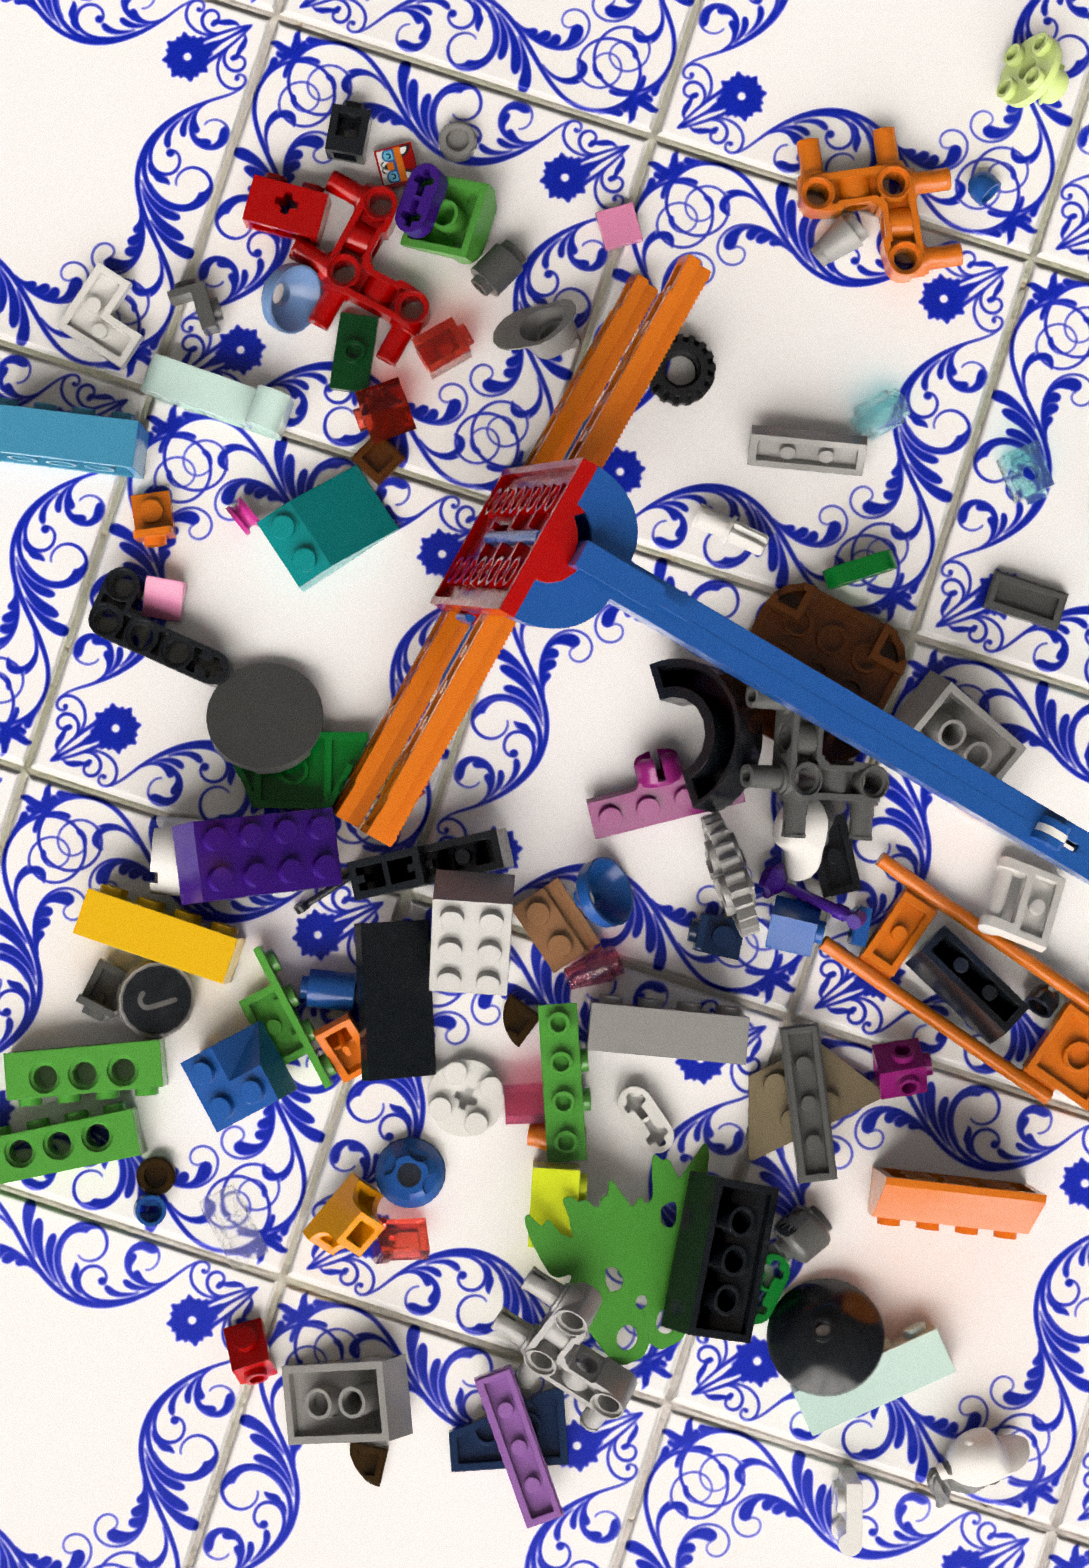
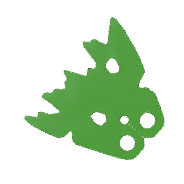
M707 1144L701 1146L681 1177L677 1176L670 1160H661L654 1154L652 1157L653 1193L648 1203L642 1197H639L636 1203L631 1206L612 1180L608 1183L607 1195L600 1199L598 1207L593 1206L587 1200L578 1202L573 1197H565L563 1204L569 1216L573 1238L561 1234L550 1220H546L543 1225H539L530 1215H526L524 1218L533 1247L550 1275L556 1278L571 1275L568 1284L576 1282L587 1283L601 1294V1306L588 1331L607 1356L620 1365H627L642 1358L649 1344L658 1349H664L678 1343L685 1335L675 1330L665 1334L661 1333L657 1328L656 1320L665 1306L690 1171L708 1173L709 1149ZM674 1202L677 1207L676 1222L672 1227H667L661 1223V1209L664 1205ZM610 1267L616 1268L623 1277L621 1288L610 1292L606 1284V1269ZM640 1295H644L647 1299V1304L643 1309H639L636 1306L637 1297ZM625 1325L633 1326L637 1332V1341L629 1350H623L617 1344V1334Z

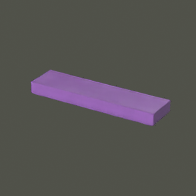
M509 1364L474 1377L527 1529L564 1516L562 1505L512 1365Z

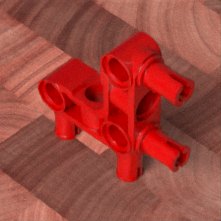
M334 170L327 181L325 191L354 206V212L333 251L326 252L298 237L289 252L290 259L312 268L318 273L322 286L320 288L323 292L312 310L308 321L316 327L328 331L343 302L347 303L349 301L389 322L388 324L391 328L383 340L376 357L384 363L396 367L410 339H415L416 336H419L422 329L429 323L431 317L429 301L422 292L401 279L395 281L374 269L373 260L383 241L389 240L396 225L397 197L389 187L377 186L373 183H366L364 186ZM378 200H386L392 205L389 212L384 215L373 213L371 207ZM350 267L355 270V275L349 282H339L335 279L338 269ZM413 302L420 304L423 307V312L419 317L410 319L402 314L403 308L407 304Z

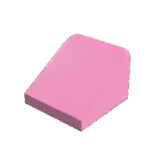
M146 575L142 616L181 623L187 584L182 581Z

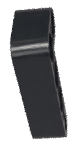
M125 567L115 568L108 573L88 617L89 626L95 634L207 686L216 688L227 681L234 670L233 664L224 654L135 614L144 594V582L140 576ZM123 577H131L134 582L132 592L127 596H118L115 589L118 580ZM107 612H115L118 618L116 627L111 631H102L99 624L102 615ZM145 627L150 628L153 632L152 642L146 647H137L134 640L137 631ZM179 643L186 644L189 651L186 660L181 663H172L169 655L171 648ZM198 656L210 664H215L218 659L219 666L223 668L222 674H214L209 679L210 673L203 667L196 665Z

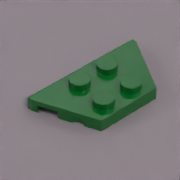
M321 731L317 743L310 751L311 754L293 768L279 773L256 774L255 771L246 770L234 764L233 766L244 785L253 808L320 809L334 807L369 741V732Z

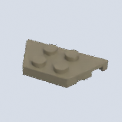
M821 1044L831 1123L881 1099L876 1085ZM782 1059L748 1075L747 1156L750 1162L793 1142Z

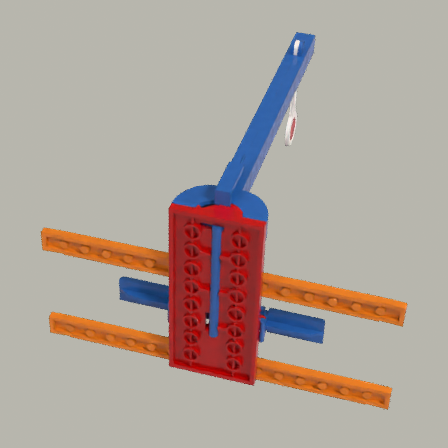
M687 254L678 258L662 293H659L658 296V289L648 284L649 280L640 274L628 277L613 310L609 311L523 466L503 470L429 602L441 609L442 612L349 777L350 781L333 807V814L357 828L364 822L360 831L391 847L397 840V835H400L399 831L402 830V826H405L404 822L407 821V817H410L409 813L415 807L414 804L420 798L419 795L425 789L427 781L430 780V776H433L432 772L435 771V767H438L437 763L440 762V758H443L442 754L445 753V749H448L447 745L450 744V740H453L452 736L458 730L457 727L463 721L462 718L468 712L467 709L473 703L472 700L478 694L477 691L483 685V681L488 676L490 668L493 667L495 659L498 658V654H501L500 650L503 649V645H506L505 641L508 640V636H511L510 632L513 631V627H516L515 623L518 622L531 627L548 629L569 628L593 618L608 602L945 800L948 806L965 817L1006 836L1089 885V832L631 561L638 540V524L635 510L622 486L609 473L603 470V466L606 465L605 461H608V457L611 456L610 452H613V448L616 447L615 443H618V439L621 438L620 434H623V430L626 429L625 425H628V421L631 420L630 417L636 411L635 408L641 402L640 399L646 393L645 390L651 384L650 381L656 375L655 372L661 366L660 363L666 357L665 354L668 353V349L673 344L675 336L678 335L680 327L683 326V322H686L685 318L688 317V313H691L690 309L693 308V304L698 299L700 291L703 290L705 282H708L711 271L700 265L702 261L693 255ZM381 791V793H380V794H381V797L379 798V800L377 801L376 805H375L374 808L372 809L371 813H370L369 816L367 817V813L369 812V809L372 808L371 805L374 804V800H376V796L379 795L378 792ZM1064 844H1068L1069 846L1073 847L1074 850H1069L1068 848L1064 847Z

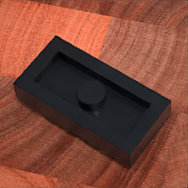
M845 814L835 816L829 831V842L823 849L821 864L817 870L823 898L862 890L851 839H848L849 830Z

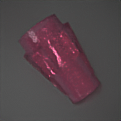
M601 945L571 964V966L564 968L565 977L572 990L617 981V976L625 973L621 958L614 945L608 947Z

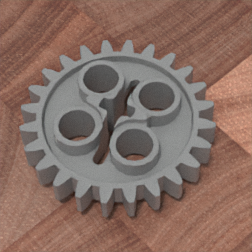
M719 811L701 817V826L706 840L704 842L706 850L705 862L710 878L714 880V889L718 899L722 902L727 917L732 916L742 938L760 932V925L755 907H757L755 902V886L750 870L746 869L747 861L742 850L739 848L734 833H729Z

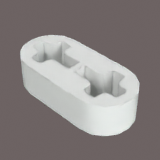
M630 1085L624 1088L617 1098V1107L628 1126L647 1151L652 1153L667 1151L674 1141V1131L671 1124L651 1095L643 1087ZM633 1093L635 1097L641 1094L644 1096L645 1100L641 1103V1106L647 1115L642 1119L635 1110L632 1109L627 1112L624 1109V1106L628 1103L626 1098L628 1094ZM648 1120H651L657 1129L666 1128L667 1132L663 1135L665 1142L659 1146L655 1141L650 1144L646 1141L650 1136V1132L644 1123Z

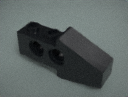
M501 828L347 862L356 901L435 884L436 869L486 873L513 867L514 861L507 829Z

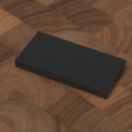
M429 920L354 924L362 1081L435 1075L432 991H429Z

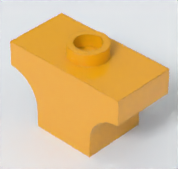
M352 1172L302 1233L309 1241L331 1255L346 1248L361 1257L385 1228L377 1216L378 1204L383 1195L376 1187Z

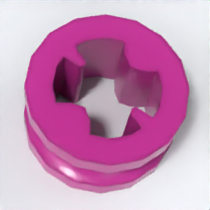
M239 497L236 499V506H228L225 509L248 536L251 533L250 528L254 525L258 526L257 522L260 520L243 499Z

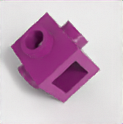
M918 1037L872 1045L873 1071L881 1100L927 1092V1076L933 1075V1067L929 1052L922 1053Z

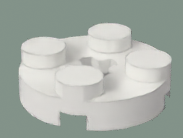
M466 1058L450 1062L437 1071L429 1084L427 1092L429 1114L442 1130L458 1137L481 1135L493 1127L502 1114L505 1103L502 1082L495 1071L481 1061ZM466 1087H470L473 1089L472 1096L477 1099V1103L475 1105L468 1104L466 1109L459 1107L460 1100L455 1098V1093L457 1091L464 1092Z

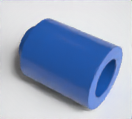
M311 968L309 976L302 975L300 999H306L307 1007L354 1012L357 993V973Z

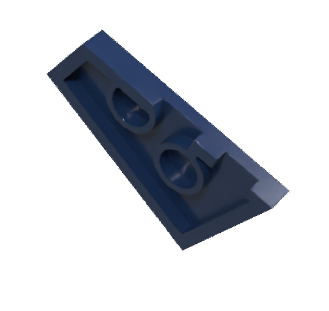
M554 1386L524 1399L547 1466L569 1464L564 1391ZM487 1415L449 1430L451 1472L506 1469Z

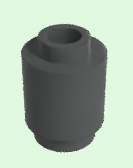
M507 239L501 244L496 243L470 269L473 275L471 283L482 295L487 297L491 294L498 297L523 272L522 266L527 262V258L514 243Z

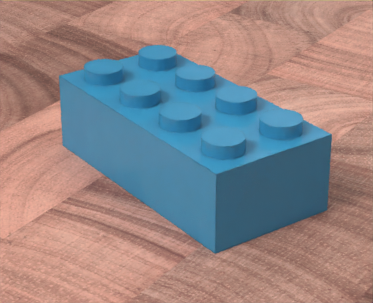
M0 397V462L144 479L149 433L139 421L134 420L135 415L130 413L111 412V417L97 416L96 410L84 407H73L72 413L57 411L56 405L43 402H34L33 408L18 406L17 400Z

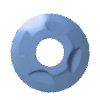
M287 263L277 268L266 279L262 290L261 306L264 318L270 326L286 334H296L310 325L308 318L322 294L320 279L312 268L300 263ZM282 283L284 288L283 296L279 302L274 303L273 295L275 288Z

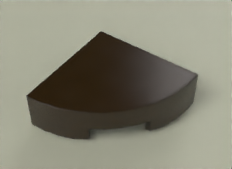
M510 993L504 1005L503 1023L511 1041L517 1047H520L539 1021L538 1013Z
M373 1442L350 1443V1457L356 1470L365 1481L380 1487L389 1446Z

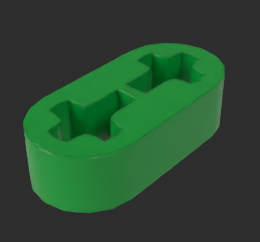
M892 549L828 568L822 571L828 590H833L897 569L898 566Z
M767 1252L765 1264L771 1265L773 1260L779 1261L778 1268L782 1271L780 1277L773 1276L768 1286L763 1285L766 1277L764 1271L761 1290L765 1292L761 1303L766 1308L763 1312L756 1311L754 1324H762L770 1318L789 1279V1264L776 1252Z

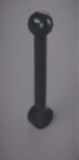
M349 873L342 877L343 885L351 881ZM343 885L326 887L307 900L300 901L293 908L297 914H301L308 910L311 905Z

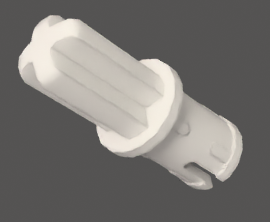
M703 503L700 505L692 522L693 527L721 538L722 544L725 545L727 542H730L755 555H761L769 541L767 534L737 521L738 516L734 515L731 518L707 507Z

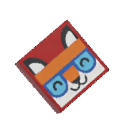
M411 142L374 151L382 186L389 187L390 189L406 186L410 174L417 167Z

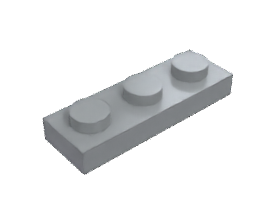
M752 425L747 465L862 476L868 445L867 436Z

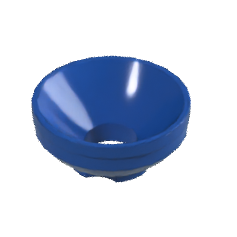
M607 857L595 858L582 866L576 880V888L573 895L576 906L582 910L584 916L596 925L604 928L620 926L627 922L633 910V892L623 869L615 861ZM590 892L592 893V895H593V897H594V904H593V901H592V899H591Z
M404 1137L391 1142L383 1149L375 1166V1179L381 1194L394 1205L403 1208H417L431 1202L439 1194L445 1181L446 1168L440 1152L433 1144L418 1137ZM405 1163H413L421 1171V1179L414 1186H406L398 1179V1169Z

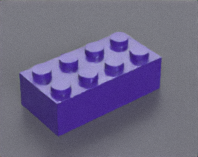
M333 807L194 821L172 826L182 905L343 885Z

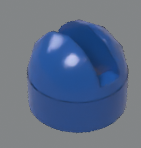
M979 171L969 179L968 193L979 206H982L998 192L1002 183L991 173Z
M145 1194L136 1200L133 1213L136 1220L141 1224L149 1227L156 1226L166 1216V1205L160 1197L154 1194ZM140 1206H157V1212L139 1211Z

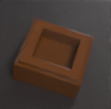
M379 431L351 457L352 461L378 487L406 460Z

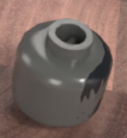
M797 1205L774 1225L777 1240L773 1244L785 1260L789 1261L791 1258H794L801 1263H807L831 1242L829 1231L832 1230V1226L816 1206Z

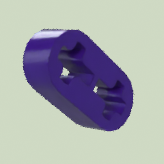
M423 163L413 169L396 211V225L411 238L420 239L430 233L447 191V177L435 165ZM433 178V179H434L433 184H432V185H426L425 188H424V187H423L424 181H430V180ZM418 214L421 215L419 221L409 223L411 216L417 217Z

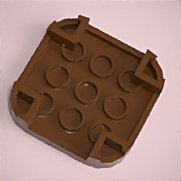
M805 582L789 584L774 591L761 608L750 632L884 710L900 677L904 673L907 663L905 647L897 634L898 631L887 622L884 624L817 589L818 586ZM740 681L746 688L749 686L744 682ZM758 708L762 723V735L774 741L776 710ZM824 730L822 755L825 756V760L829 761V763H835L836 760H850L861 752Z

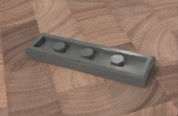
M815 1022L778 1027L798 1184L838 1179L819 1025Z

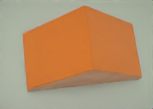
M351 1012L313 1031L315 1039L344 1083L362 1074L360 1031Z

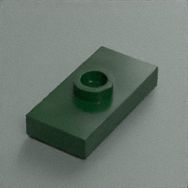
M345 312L340 313L329 385L330 390L368 395L379 317Z

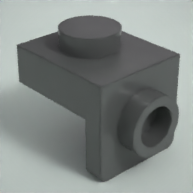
M186 279L174 285L175 289L167 291L172 306L194 302L201 328L206 337L221 332L218 321L224 319L218 297L210 298L204 281L197 282L196 279Z
M100 958L83 993L79 994L76 1002L84 1005L82 1012L99 1021H103L105 1016L108 1018L116 1017L118 1014L116 993L119 984L121 985L128 971Z

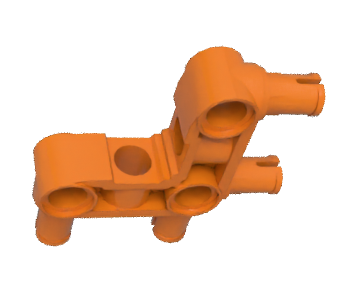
M883 127L873 131L877 164L871 167L828 173L823 170L819 138H806L797 141L801 172L796 181L798 191L797 206L803 216L809 219L838 218L842 213L868 210L870 213H874V216L879 218L882 237L879 249L884 270L888 278L896 283H906L913 278L925 277L926 274H929V270L963 265V252L960 242L926 247L923 244L916 201L920 194L949 191L951 189L952 183L949 167L915 172L914 168L906 167L904 161L899 159L895 127ZM888 179L895 180L900 184L902 190L898 194H890L885 191L882 185L883 182ZM812 190L819 191L825 196L826 202L822 205H813L807 200L806 194ZM900 254L908 256L912 260L913 268L909 270L898 268L895 265L894 257Z

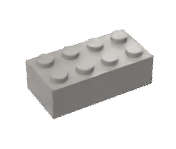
M599 994V1001L590 1000L587 1050L746 1065L750 1017L741 1014V1008L737 1006L715 1005V1012L702 1011V1004L686 1001H677L676 1008L662 1007L663 1001L654 998L638 997L637 1004L623 1003L624 997L621 995Z

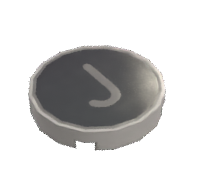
M153 960L144 961L132 967L126 973L121 985L119 984L116 993L117 1010L123 1022L135 1033L149 1038L167 1037L180 1030L190 1019L195 1005L194 987L188 975L182 970Z

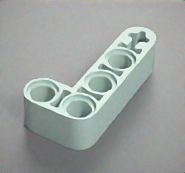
M154 353L140 389L141 392L159 400L278 441L282 440L294 407V402L289 395L264 385H258L257 388Z

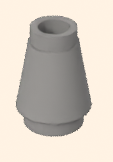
M850 212L845 217L840 215L815 245L810 248V251L819 263L825 267L827 264L864 246L862 242L869 235Z

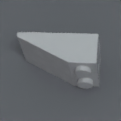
M931 670L893 716L1002 780L1027 749L954 683Z
M406 1354L369 1356L281 1366L288 1445L392 1441L413 1434Z

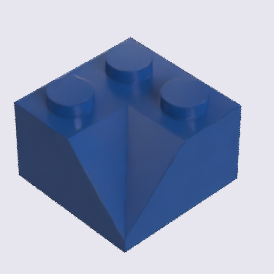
M262 1020L180 1063L216 1132L233 1125L298 1089Z

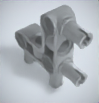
M533 1266L520 1288L525 1289L549 1305L548 1313L539 1325L537 1323L532 1325L504 1306L494 1320L491 1329L498 1331L520 1346L519 1350L524 1356V1361L515 1372L519 1387L531 1389L540 1377L544 1378L587 1406L580 1416V1423L586 1430L596 1432L607 1418L618 1419L623 1415L637 1387V1378L630 1370L622 1367L609 1357L601 1356L582 1343L602 1303V1296L599 1291L583 1282L565 1283L563 1285L537 1269L536 1266Z

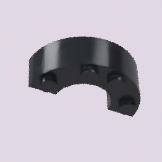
M684 658L665 659L650 664L659 699L682 707L694 705L704 722L705 738L702 751L695 762L682 771L692 806L695 809L713 813L721 811L732 804L746 789L740 783V770L745 764L758 765L763 741L758 708H749L746 705L745 694L747 688L737 678L722 669Z

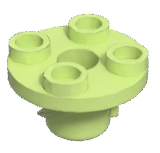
M1042 32L1028 38L1021 45L1018 43L1011 45L1003 58L1006 65L996 89L997 97L1014 108L1028 106L1037 99H1039V106L1043 103L1052 104L1057 102L1065 94L1069 84V76L1064 71L1065 65L1061 64L1062 49L1060 43L1052 36Z

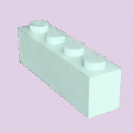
M924 1321L906 1327L903 1330L904 1335L890 1341L886 1337L883 1355L874 1373L861 1386L848 1393L837 1396H815L790 1386L812 1436L955 1373L956 1370L937 1328L932 1323L925 1325Z

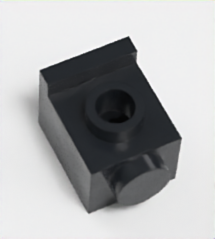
M344 101L343 105L333 103L325 143L327 159L365 165L373 117L371 110H367L364 104L354 101ZM352 128L358 133L355 138L343 136L344 132Z

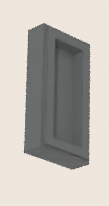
M994 570L982 608L1051 631H1057L1069 594Z

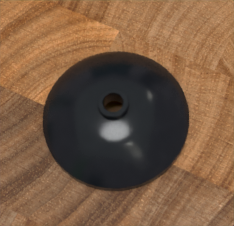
M825 1278L799 1284L778 1301L768 1321L766 1338L768 1352L773 1365L785 1381L807 1394L826 1397L848 1393L868 1380L876 1370L883 1355L885 1332L878 1309L863 1291L850 1283ZM825 1324L831 1328L826 1336H820L816 1333V1329L820 1325Z

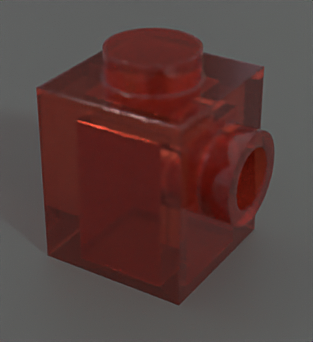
M452 317L411 339L414 350L432 380L472 358L469 346L474 344L473 338L464 323L457 326Z
M399 377L355 392L360 407L353 409V413L360 432L368 429L373 444L417 429Z

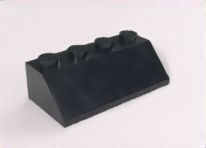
M690 1171L661 1322L662 1327L687 1335L751 1343L779 1188Z

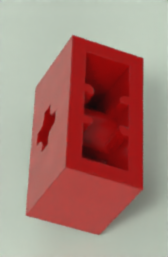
M267 172L265 177L254 174L242 217L246 228L294 241L299 237L314 246L320 247L332 204L329 194L324 193L325 189L308 182H303L302 187L287 183V178L275 173ZM289 201H293L296 209L290 208L288 214H283L281 206H287Z

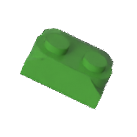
M446 176L448 180L447 191L430 233L425 237L415 239L403 232L400 244L403 247L452 258L460 264H471L480 258L487 243L497 211L495 189L486 183ZM432 178L430 181H424L423 187L425 188L426 185H432L434 179ZM418 214L417 217L411 216L409 223L419 221L421 215Z

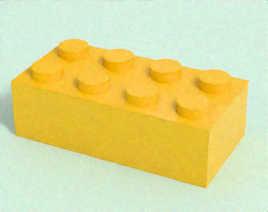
M101 883L99 889L88 888L73 930L74 934L221 984L232 981L246 938L237 935L239 928L219 921H213L211 926L201 923L202 915L184 909H175L174 914L164 910L166 903L146 896H138L137 901L127 898L128 890L111 884Z

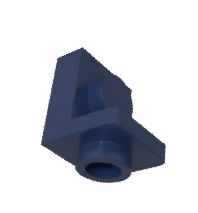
M700 912L699 919H691L687 941L693 942L692 950L738 960L743 938L740 936L733 919Z

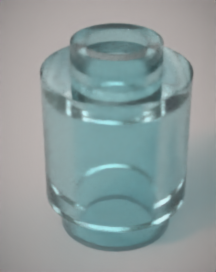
M897 388L891 391L885 389L853 408L854 417L850 418V421L858 435L867 436L870 441H874L905 422L904 418L911 415V411L905 398Z

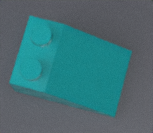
M357 465L290 500L257 522L261 531L302 592H305L399 530Z

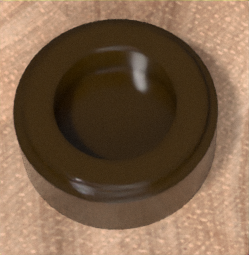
M151 1156L138 1167L136 1174L137 1183L147 1194H154L156 1196L165 1194L176 1182V1167L170 1159L164 1156Z

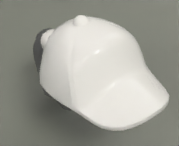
M811 800V803H808L805 829L806 838L781 836L783 806L775 818L772 837L774 842L784 850L786 875L792 881L806 880L812 877L819 869L823 849L829 842V831L835 819V811L831 800Z
M985 1427L973 1428L959 1435L951 1443L945 1460L932 1467L926 1476L928 1487L936 1498V1507L942 1508L949 1503L951 1491L973 1494L988 1485H995L1001 1479L1021 1471L1026 1466L1030 1456L1028 1440L1023 1436L1015 1434L995 1435Z

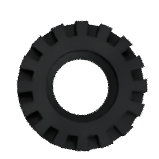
M683 334L675 336L673 344L670 345L668 353L665 354L666 357L663 358V362L660 363L661 366L655 372L656 375L650 381V391L653 395L656 394L663 403L667 402L672 404L671 406L676 407L679 405H691L702 399L714 382L716 363L713 362L714 355L712 351L709 352L707 350V344L703 341L700 343L695 340V336L689 335V337H685ZM683 356L691 360L695 367L693 380L685 385L672 383L665 371L666 364L670 359Z

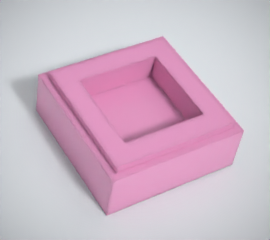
M633 202L595 213L606 252L643 242Z

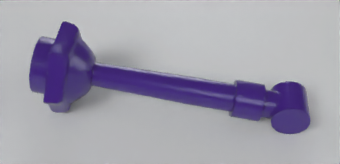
M780 862L774 867L767 866L760 877L759 887L763 888V897L766 899L785 891L832 914L833 918L842 922L846 921L850 929L856 930L867 921V916L862 910L853 912L843 904H836L787 882L785 866Z

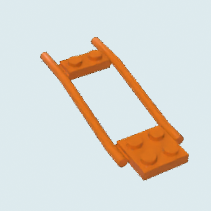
M883 852L878 857L875 865L905 885L906 888L896 898L868 939L866 947H863L859 952L860 955L858 957L827 935L823 938L822 945L819 944L818 948L1044 1105L1051 1100L1056 1089L1074 1103L1089 1111V993L1015 942L998 935H988L978 930L977 927L980 919ZM938 909L1069 998V1001L1064 1003L1023 1063L1022 1069L890 980L937 914L936 911Z

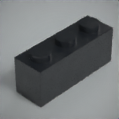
M945 925L932 934L905 962L920 979L989 1045L1005 1035L1030 1008Z

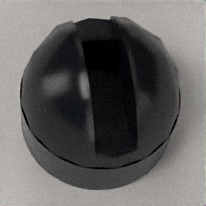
M1049 984L1035 986L1025 998V1002L1030 1006L1029 1009L1042 1018H1050L1058 1008L1060 1001L1057 990L1054 993L1048 990Z

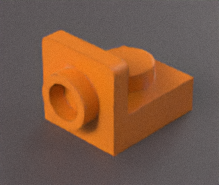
M169 490L131 495L135 527L133 538L138 543L144 542L145 548H155L168 545L167 539L177 538L171 492Z

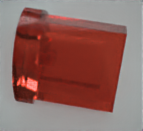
M378 1218L385 1228L374 1240L373 1262L375 1264H388L390 1261L424 1260L429 1258L430 1245L426 1218Z

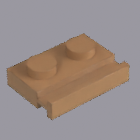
M556 878L513 907L514 914L553 973L600 943V940L559 878Z

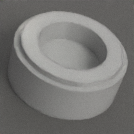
M461 121L451 122L444 126L439 134V148L442 155L449 161L456 163L470 159L477 148V137L473 128Z

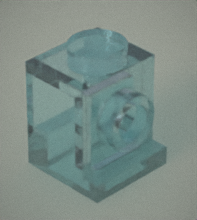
M1038 440L1004 454L996 461L1014 504L1024 499L1027 505L1038 502L1049 496L1047 489H1050L1055 484L1039 448L1041 447ZM1024 468L1033 469L1036 476L1034 480L1030 481L1024 478Z

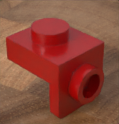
M261 1317L223 1328L231 1369L240 1384H260L265 1382L269 1376L278 1373L276 1364L271 1357L265 1325Z

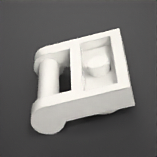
M1000 856L995 866L997 877L986 914L981 915L977 928L985 934L998 935L1028 948L1043 952L1049 942L1066 879L1012 857ZM1012 877H1016L1022 880L1011 921L1009 922L1001 919V914Z
M838 1468V1480H832L831 1485L832 1504H836L838 1517L832 1521L830 1528L832 1535L837 1539L840 1551L845 1556L851 1557L857 1555L862 1549L863 1484L855 1469Z

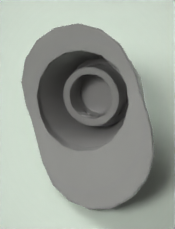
M561 299L549 304L516 311L505 317L497 325L493 332V342L498 348L506 351L527 348L538 358L546 360L555 358L565 351L579 346L581 343V337L573 320L576 314V305L570 299Z

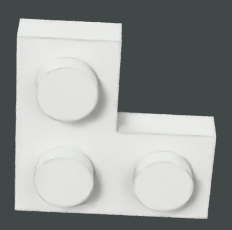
M98 262L56 327L122 370L125 369L144 339L140 333L113 317L133 285Z

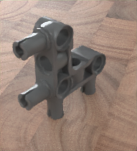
M748 686L745 701L749 708L776 710L772 765H743L740 770V783L746 788L772 789L773 792L778 794L780 801H783L781 836L806 838L805 829L808 803H811V800L847 801V804H850L848 839L872 841L874 807L878 806L880 798L886 794L890 784L887 771L881 766L858 761L836 760L835 763H829V761L825 760V756L822 755L824 729ZM799 772V781L796 784V774ZM864 776H865V780H866V781H865V785L863 786V779H864Z

